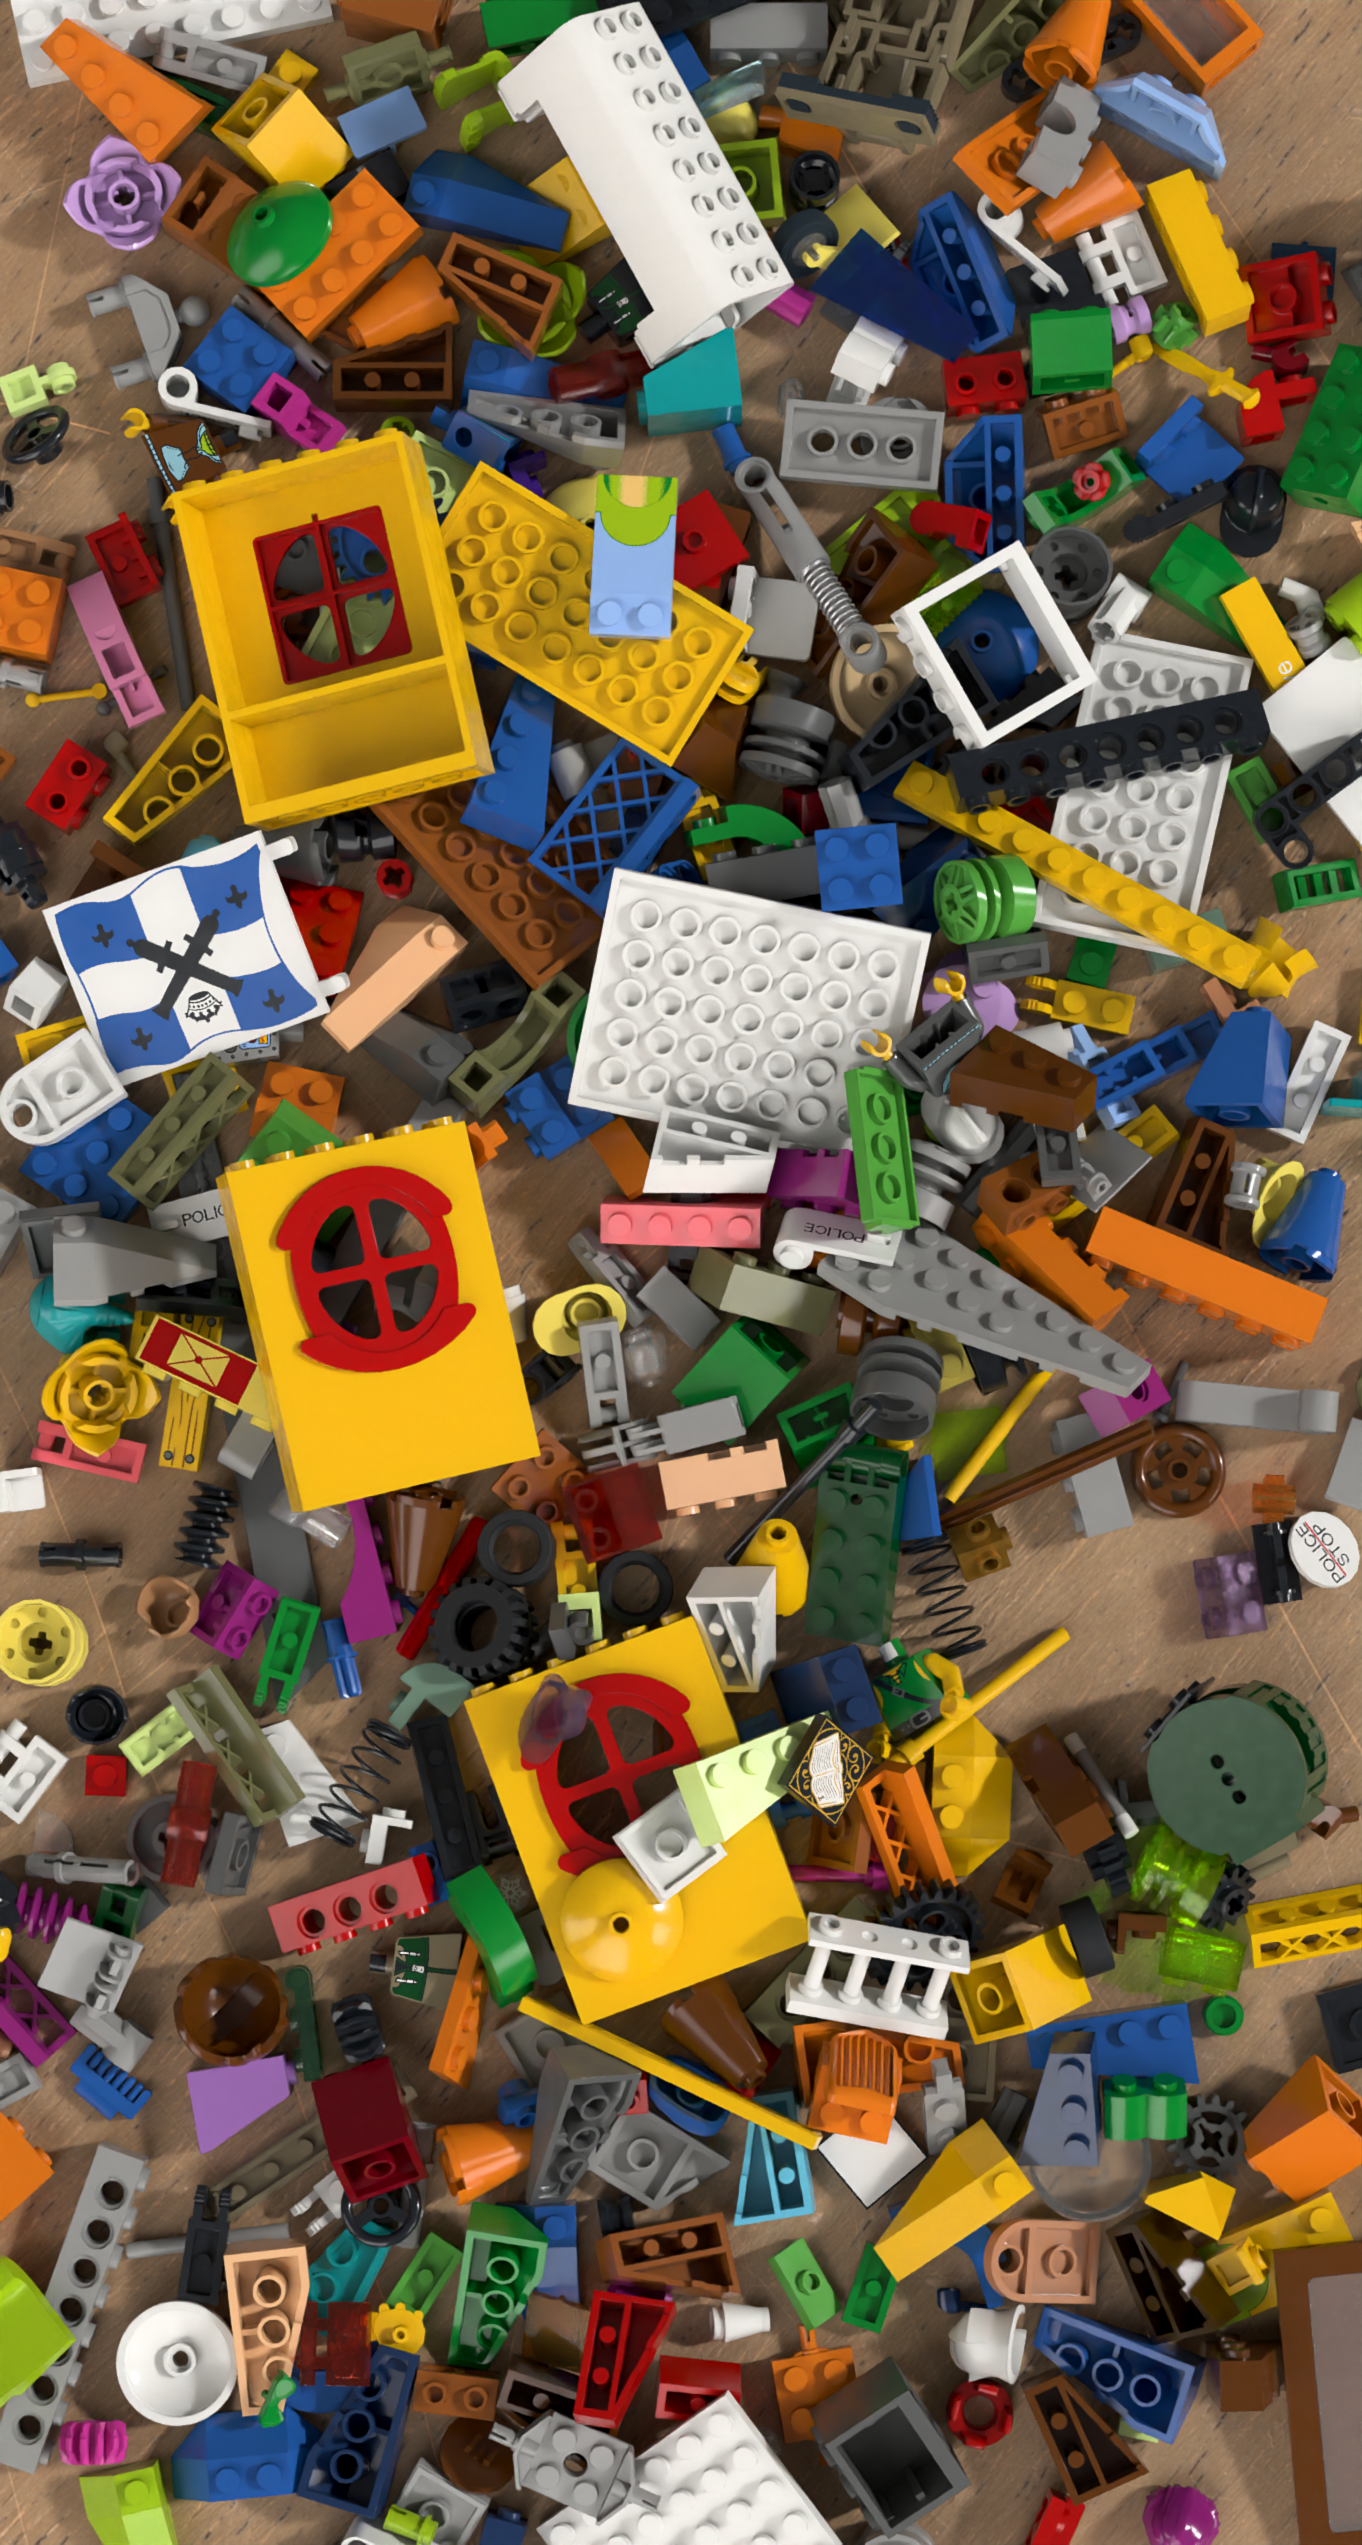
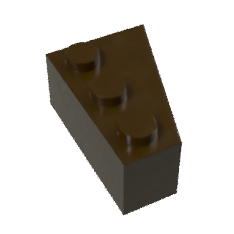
M1150 2208L1132 2213L1106 2230L1108 2239L1153 2345L1214 2332L1241 2313L1171 2216L1155 2208Z

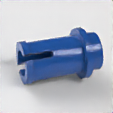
M726 423L717 427L711 434L725 461L723 464L724 471H729L731 476H735L738 465L745 459L752 457V454L745 451L735 424Z

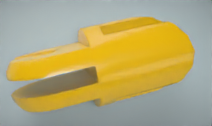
M744 653L739 655L717 691V694L723 699L736 705H742L751 699L767 682L769 672L768 667L765 666L758 673L756 668L759 660L752 656L745 662L743 661Z

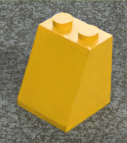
M264 72L256 78L211 129L268 187L282 182L297 180L312 183L322 191L334 177H337L345 170L347 162L353 156L351 148L300 88Z
M1064 1924L1035 1931L971 1957L969 1974L950 1972L952 1984L975 2045L1035 2030L1092 2001Z

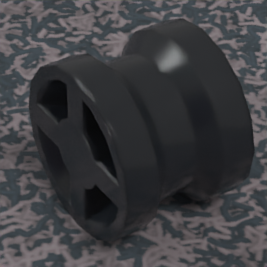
M629 2194L621 2195L615 2201H609L606 2198L597 2199L603 2237L635 2230Z

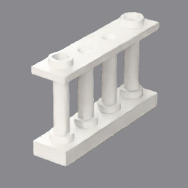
M809 1912L807 1917L808 1945L815 1946L806 1975L790 1972L785 1983L786 2012L945 2040L949 2029L947 2001L941 2000L951 1971L969 1974L970 1957L967 1940L846 1919L829 1914ZM831 1950L855 1954L846 1982L822 1978ZM871 1957L895 1961L885 1990L862 1986ZM911 1964L934 1968L924 1997L901 1993Z

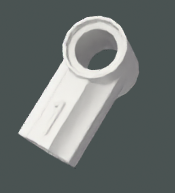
M1119 573L1104 595L1101 606L1087 626L1091 631L1092 639L1103 646L1110 643L1116 645L1128 629L1129 624L1137 621L1153 593Z

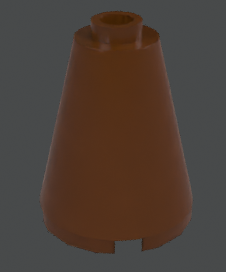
M424 1484L413 1486L411 1491H401L399 1489L386 1493L393 1582L395 1586L401 1588V1594L411 1597H424L425 1591L433 1590L465 1509L466 1496L462 1495L456 1499V1491Z
M717 1975L696 1983L691 1987L695 1994L685 2002L680 1997L675 2000L664 2013L660 2026L668 2037L736 2089L744 2087L747 2090L753 2089L765 2079L767 2075L765 2069L768 2066V2062L729 1982L722 1975Z

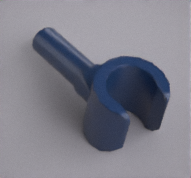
M940 2288L937 2290L938 2307L948 2314L960 2313L961 2311L970 2312V2308L988 2309L986 2304L960 2301L959 2288Z

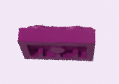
M226 1560L201 1601L198 1621L189 1632L212 1648L238 1660L241 1658L279 1592L236 1564Z

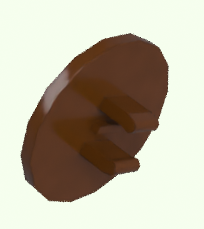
M495 2416L494 2421L459 2417L448 2426L440 2441L439 2459L444 2474L454 2486L467 2493L485 2495L498 2491L512 2479L515 2473L514 2451H511V2448L488 2439L495 2422L511 2429L504 2420Z

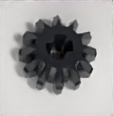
M366 1993L352 1994L332 2004V2020L346 2060L351 2064L363 2063L375 2059L376 2056L385 2052L386 2044L382 2026L374 2003H372L369 1995Z

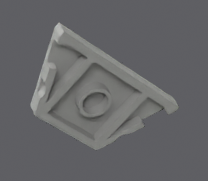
M649 2109L646 2114L616 2116L608 2128L611 2135L605 2144L598 2143L589 2155V2167L587 2169L651 2209L658 2211L671 2203L676 2197L698 2186L700 2182L714 2173L728 2167L731 2159Z

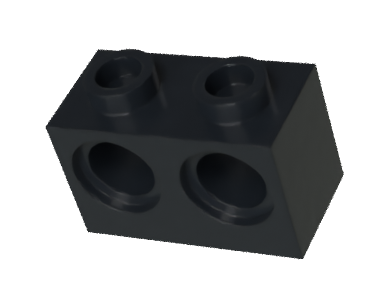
M505 958L439 978L443 1003L454 1034L518 1015L528 999L524 979Z

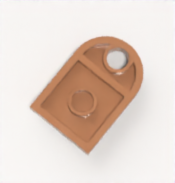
M1026 2217L1013 2218L1004 2222L992 2233L984 2251V2271L989 2284L999 2295L1022 2303L1096 2304L1102 2222L1090 2219ZM1009 2248L1012 2253V2262L1007 2269L1001 2270L998 2263L999 2256L1005 2249Z

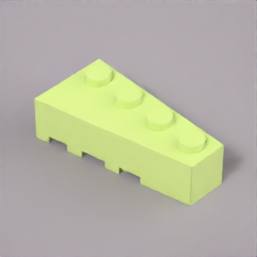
M829 1711L819 1713L826 1715L831 1719ZM815 1715L803 1718L673 1770L701 1848L725 1842L787 1793L777 1782Z

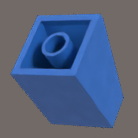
M1252 1006L1247 1007L1245 1011L1231 1012L1185 1095L1184 1104L1196 1117L1201 1116L1226 1128L1284 1127L1291 1036L1271 1011L1264 1007Z

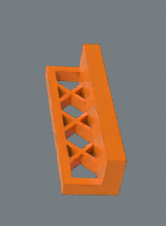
M891 1760L884 1761L862 1779L856 1792L895 1897L900 1895V1886L902 1885L908 1891L913 1890L916 1880H920L923 1887H926L932 1878H936L940 1886L945 1880L951 1879L955 1887L958 1883L915 1765ZM881 1782L884 1791L879 1806L875 1804L871 1789ZM889 1814L894 1816L896 1822L892 1840L888 1839L885 1831ZM902 1849L906 1850L909 1857L905 1874L900 1872L898 1866ZM906 1917L910 1924L915 1923L910 1917Z

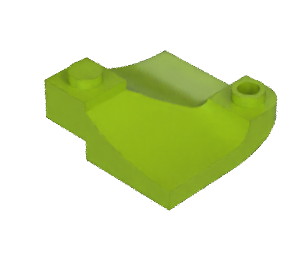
M0 2255L1 2408L12 2396L22 2395L77 2340L31 2278L14 2261L3 2255Z

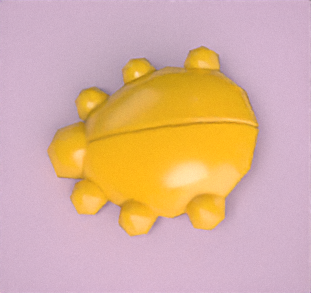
M401 2302L395 2305V2309H389L388 2304L382 2303L379 2305V2313L371 2311L365 2316V2325L372 2329L367 2333V2339L371 2342L377 2340L379 2346L383 2344L414 2354L424 2343L425 2328L422 2323L424 2316L422 2311L416 2310L412 2313L406 2310L405 2304Z

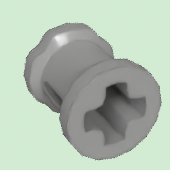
M1232 1162L1230 1169L1234 1173L1230 1193L1225 1195L1224 1203L1237 1209L1258 1210L1260 1201L1257 1200L1260 1182L1261 1178L1266 1177L1267 1169L1250 1162ZM1247 1180L1246 1189L1244 1192L1245 1181Z

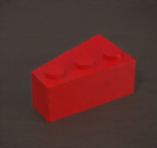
M594 2290L573 2411L576 2423L617 2430L677 2314L675 2302Z

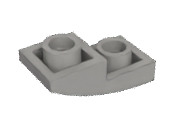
M664 1265L636 1295L644 1305L665 1322V1326L693 1351L698 1348L721 1322Z
M1352 1417L1324 1498L1362 1511V1420Z

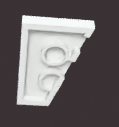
M290 1719L261 1729L306 1796L279 1818L289 1848L324 1836L309 1824V1820H311L312 1816H317L328 1821L318 1809V1804L326 1802L344 1807L329 1790V1785L339 1783L322 1764L317 1754ZM333 1787L334 1792L343 1801L361 1813L342 1788ZM322 1806L324 1812L343 1828L364 1822L341 1810Z

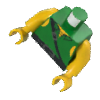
M898 1637L877 1649L889 1669L872 1680L873 1694L883 1722L873 1725V1739L868 1742L865 1749L875 1757L873 1763L877 1765L881 1764V1756L888 1760L897 1753L894 1745L889 1744L892 1739L896 1742L941 1715L958 1721L960 1720L958 1710L968 1712L972 1708V1702L964 1690L961 1672L956 1664L934 1653L929 1648L909 1657Z

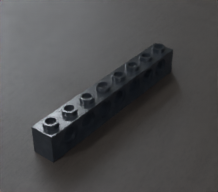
M1258 688L991 745L982 749L977 748L950 754L947 756L945 774L956 813L968 812L971 815H977L987 812L993 806L1006 803L1008 806H1019L1028 802L1030 798L1046 795L1048 798H1055L1066 794L1070 789L1080 787L1096 789L1104 786L1108 781L1121 778L1125 781H1133L1142 778L1148 772L1162 770L1166 773L1174 772L1183 768L1185 764L1199 761L1202 764H1211L1221 760L1226 755L1239 753L1242 756L1251 755L1266 746L1271 730ZM1225 725L1233 732L1224 734L1219 732L1215 726ZM1177 734H1189L1193 737L1194 741L1184 742L1177 737ZM1150 742L1156 749L1147 751L1142 749L1138 743ZM1110 750L1117 755V758L1107 759L1099 752ZM1070 758L1075 760L1079 766L1073 768L1066 767L1061 763V760ZM1025 767H1033L1036 768L1040 772V774L1037 776H1029L1022 771V769ZM993 775L1002 782L992 785L985 782L983 777Z

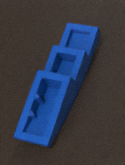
M1213 1010L1183 1026L1179 1024L1149 1041L1145 1039L1089 1069L1088 1071L1097 1075L1095 1112L1132 1097L1205 1061L1223 1029Z

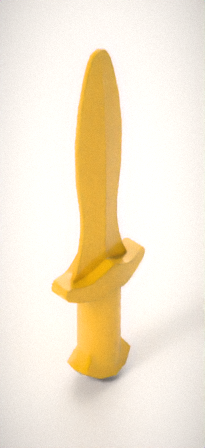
M1152 343L1153 352L1166 363L1205 382L1209 386L1207 389L1209 397L1225 393L1240 401L1244 409H1252L1258 404L1260 400L1259 388L1250 389L1233 380L1234 368L1229 367L1225 372L1216 371L1178 349L1167 350L1158 343Z

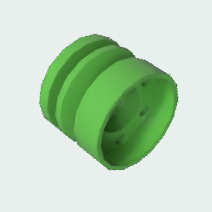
M1008 853L980 859L952 860L944 863L938 871L934 883L933 902L936 918L942 932L949 941L960 945L986 941L990 938L997 939L1026 934L1032 927L1036 915L1037 895L1034 879L1029 867L1019 856Z

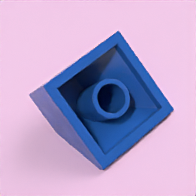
M924 1455L919 1458L907 1474L900 1542L942 1535L931 1455Z

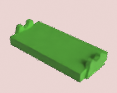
M862 1066L844 1072L860 1214L861 1222L865 1223V1231L881 1230V1233L887 1234L920 1226L904 1088L888 1070Z

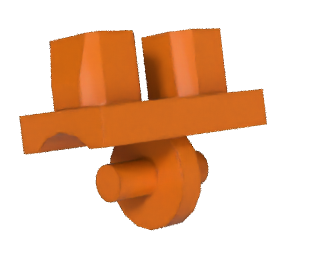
M496 1120L491 1121L482 1128L479 1127L476 1121L466 1127L476 1173L498 1155L495 1148L508 1140Z

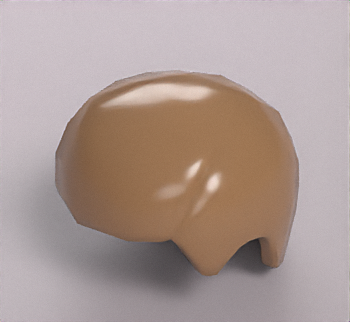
M161 1574L149 1579L139 1591L135 1606L136 1613L145 1621L147 1625L146 1630L155 1636L175 1640L187 1634L198 1621L199 1598L195 1590L187 1582L176 1577Z

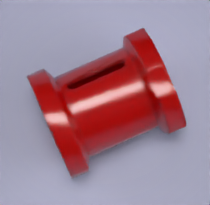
M389 859L379 866L376 873V881L386 898L402 900L407 898L412 892L414 878L409 866L404 861ZM394 872L397 876L402 875L401 880L403 884L400 887H396L393 883L389 884L388 875Z

